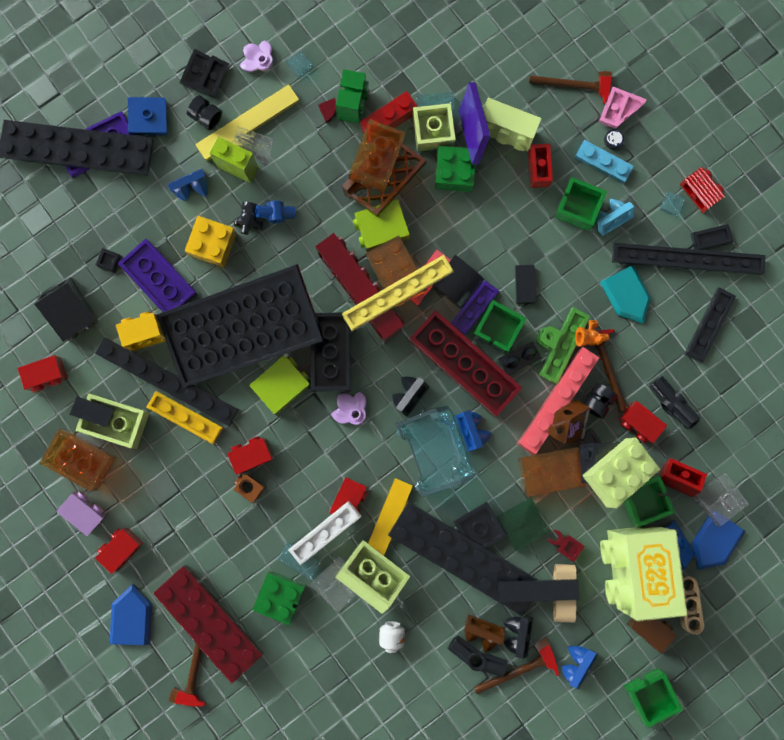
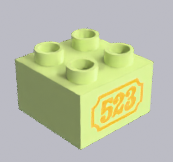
M658 526L607 530L608 540H601L600 550L603 563L611 564L613 580L605 581L608 603L616 604L618 610L636 621L686 616L676 530Z

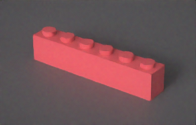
M584 347L578 350L560 377L558 384L555 385L517 442V445L532 455L538 452L549 435L548 427L553 424L554 413L571 402L597 363L598 356Z

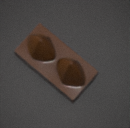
M468 614L465 620L464 633L468 642L482 637L484 652H488L498 644L502 645L505 628Z

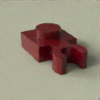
M554 529L553 532L558 535V538L555 541L548 538V542L553 545H559L557 551L572 562H575L585 546L568 534L564 539L562 533Z

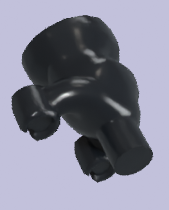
M242 202L241 214L234 219L233 225L239 227L242 225L241 234L244 235L249 234V229L252 226H255L256 230H262L263 222L256 219L257 204L253 202Z

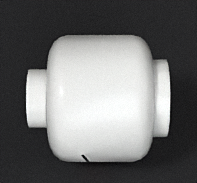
M386 622L380 628L379 645L386 649L388 653H396L398 649L404 646V627L400 626L399 622Z

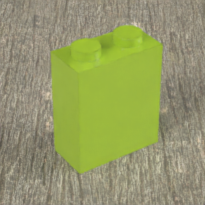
M218 136L209 153L217 168L251 184L259 169L253 153Z
M398 199L392 201L378 217L367 209L354 213L353 225L356 231H360L359 243L361 248H365L366 253L409 239L410 234Z
M285 355L249 385L274 415H278L311 386L308 383L311 379L304 371L300 373L295 368L298 364L292 357L287 358Z

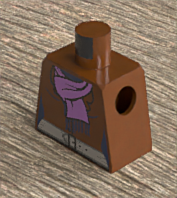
M574 400L558 409L554 413L553 424L548 427V433L565 444L585 440L591 407Z

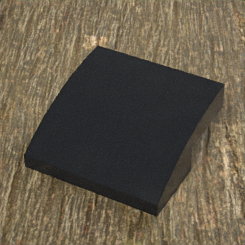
M194 49L179 84L202 94L215 97L229 63L214 55L210 57Z
M455 254L449 262L454 272L432 286L462 309L482 284L484 278Z

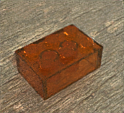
M369 119L348 179L385 192L406 133Z
M400 236L365 253L383 289L417 270ZM427 288L424 289L423 291L417 293L416 295L412 296L411 298L405 300L404 302L398 304L397 306H399V305H401V304H403V303L409 301L410 299H412V298H414V297H416V296H418V295L424 293L425 291H427Z
M58 429L39 464L89 491H98L116 456L66 429Z
M579 447L518 458L525 496L586 486V484L581 482Z

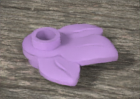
M263 41L259 46L248 44L244 47L243 52L246 59L240 64L243 70L254 72L257 69L268 71L272 68V47L268 42Z
M361 392L356 393L354 397L347 393H340L337 397L339 408L331 413L332 417L341 424L349 422L353 425L362 424L366 419V411L364 410L367 404L366 397ZM355 412H359V416L357 418L353 417Z

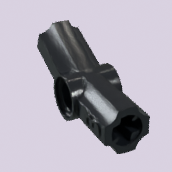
M663 376L649 385V388L661 401L660 404L668 415L674 416L687 430L697 425L701 418L687 405L686 399L678 391H675Z
M458 634L447 647L449 651L474 671H482L501 677L505 674L507 659L482 653ZM474 656L481 657V661L477 665L471 663V659Z

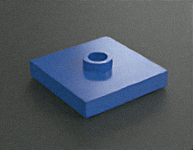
M128 97V134L167 135L166 98Z
M673 520L665 528L676 530L681 570L687 567L695 552L677 522Z

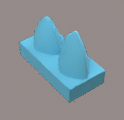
M610 199L612 213L599 211L596 222L598 224V232L602 236L634 218V206L631 202L625 204L619 200Z

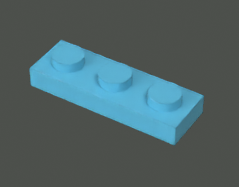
M586 140L583 141L574 157L622 184L625 183L634 167Z

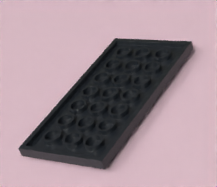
M298 264L156 314L183 387L325 340Z

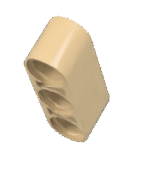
M555 564L553 580L576 579L575 565ZM576 600L553 601L554 622L574 623L576 621Z
M682 574L683 582L687 579L689 580V587L684 589L685 604L690 599L693 603L691 608H686V616H679L680 623L684 630L697 635L704 629L698 583L695 578ZM695 619L696 624L690 629L689 623Z

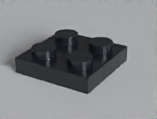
M487 501L453 521L460 533L485 548L507 536Z

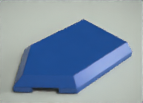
M711 510L692 541L698 570L725 565L745 534L742 528L714 510Z
M134 584L112 603L110 644H150L152 604L147 598L145 599Z

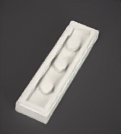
M348 501L289 548L288 551L302 565L361 518V514Z

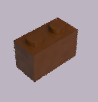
M631 618L627 623L630 628L661 654L677 636L672 632L674 628L665 620L663 622L659 619L636 621Z

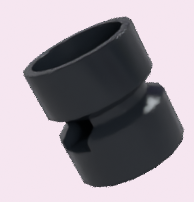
M201 95L196 96L187 109V116L195 122L199 120L200 125L208 131L217 126L223 113L214 104L210 105V102Z
M596 383L591 391L592 396L587 397L583 404L591 407V414L604 419L609 412L608 406L614 404L618 395L610 388Z

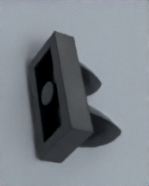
M532 341L499 358V361L504 371L510 375L542 357Z
M401 377L402 385L407 393L392 395L396 409L406 417H408L430 387L420 377Z
M515 616L504 620V625L513 633L518 634V637H511L504 641L506 648L514 653L517 658L524 659L528 657L533 617Z

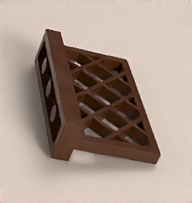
M391 133L342 185L343 192L349 199H354L378 217L425 166L427 161L401 143L397 136ZM400 148L405 152V156L394 157V152ZM416 159L419 162L416 167H408V160ZM405 161L406 168L395 169L394 162ZM392 162L391 170L382 171L381 166L384 163ZM406 172L404 180L396 181L395 174ZM393 174V181H382V175ZM372 176H380V183L369 184V179ZM394 186V191L391 194L383 195V187ZM380 188L381 195L370 196V189ZM367 189V197H358L356 195L359 190ZM381 200L382 204L375 209L371 206V201Z

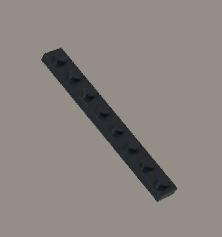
M614 243L612 249V263L754 275L765 274L766 255Z
M104 337L95 353L228 426L231 425L239 410L193 384L183 387L178 376Z

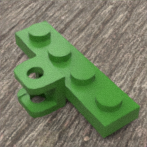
M573 307L561 330L551 326L540 330L536 342L549 350L550 353L538 376L558 384L576 347V330L578 327L585 328L590 318L589 315Z

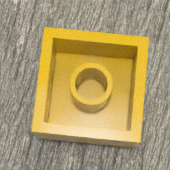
M197 216L185 252L190 257L225 268L237 232L233 227Z
M144 312L138 318H125L121 320V323L116 324L122 347L132 352L166 341L155 313Z

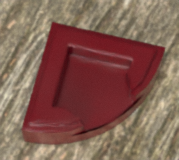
M335 98L318 104L325 123L331 121L336 112Z

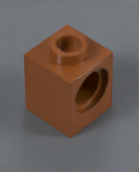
M247 473L243 476L240 475L234 482L236 487L233 490L251 503H255L266 486ZM248 481L253 485V490L250 493L244 490V484Z

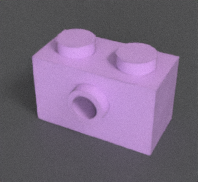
M75 490L56 512L88 536L105 517L104 510L99 505L90 503L86 494Z

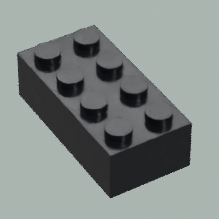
M344 312L315 313L325 340L311 345L312 392H351L350 327L342 315Z

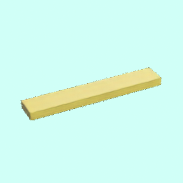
M288 84L195 145L207 162L212 159L209 153L218 136L235 144L297 104L299 99Z
M442 255L345 311L342 315L351 331H354L442 280L454 271L446 257Z

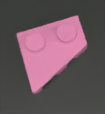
M612 87L598 123L617 129L644 105L646 99Z

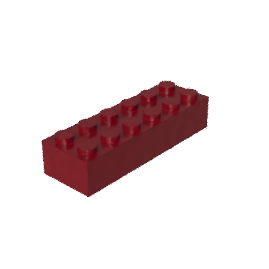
M333 233L315 246L317 254L354 304L358 305L380 292L381 289L375 281L373 283L370 281L369 273L365 267L362 266L360 268L356 255L352 251H347V244L341 236L337 237ZM392 309L369 321L385 344L404 329V319L398 312L394 313Z
M436 310L409 338L411 344L494 418L522 389L515 380Z
M187 565L182 566L153 592V595L231 684L262 657L264 652Z

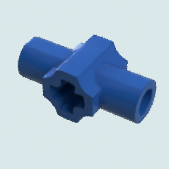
M279 200L267 202L266 205L256 206V217L267 218L270 223H281L285 221V218H295V207L284 206V203Z

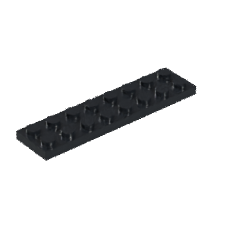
M4 120L0 138V158L148 176L154 140L151 137Z
M409 501L388 533V536L497 602H499L498 581L539 580ZM532 601L499 603L523 616Z

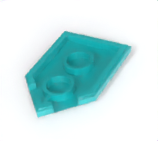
M634 265L600 282L617 316L644 324L651 297Z

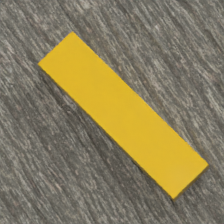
M155 391L146 407L211 444H215L223 430V427L158 391Z
M396 478L368 542L371 547L383 556L391 540L388 533L404 509L413 485Z

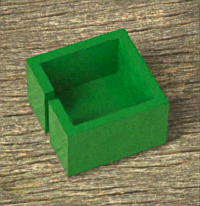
M343 69L340 87L344 89H339L337 96V119L359 123L360 118H364L365 100H368L369 81H366V73Z
M438 146L435 189L472 192L475 164L471 162L468 148Z
M571 177L554 218L590 231L594 226L607 191Z
M492 300L472 337L485 344L491 342L492 348L506 355L527 318Z
M661 476L651 477L623 502L633 526L640 527L675 513L669 496L658 495V493H667Z
M270 570L266 575L252 611L290 625L306 585Z
M659 668L643 675L644 680L637 678L623 685L640 721L647 728L683 711L665 672Z

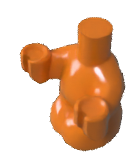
M589 320V330L584 327H578L575 341L579 347L600 345L602 342L609 340V335L597 332L595 328L598 327L599 323L596 322L597 320Z

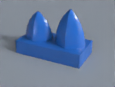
M203 168L168 183L170 191H173L179 199L188 201L190 195L189 183L197 193L204 197L207 196L208 192L206 174Z
M470 410L455 415L468 452L483 447L492 433L487 430H477L476 426L480 423L482 416L476 412H470Z
M569 646L568 650L571 657L580 666L564 665L561 668L563 675L570 682L569 685L579 689L599 654L584 647Z

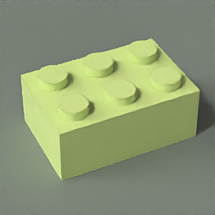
M487 98L483 111L490 137L496 139L501 144H510L519 151H528L541 118Z
M88 393L87 400L113 408L115 412L108 428L79 419L75 431L128 448L137 449L150 412Z
M626 438L582 476L606 507L617 508L653 477L660 468L637 438Z
M363 540L335 578L383 614L392 605L410 576Z

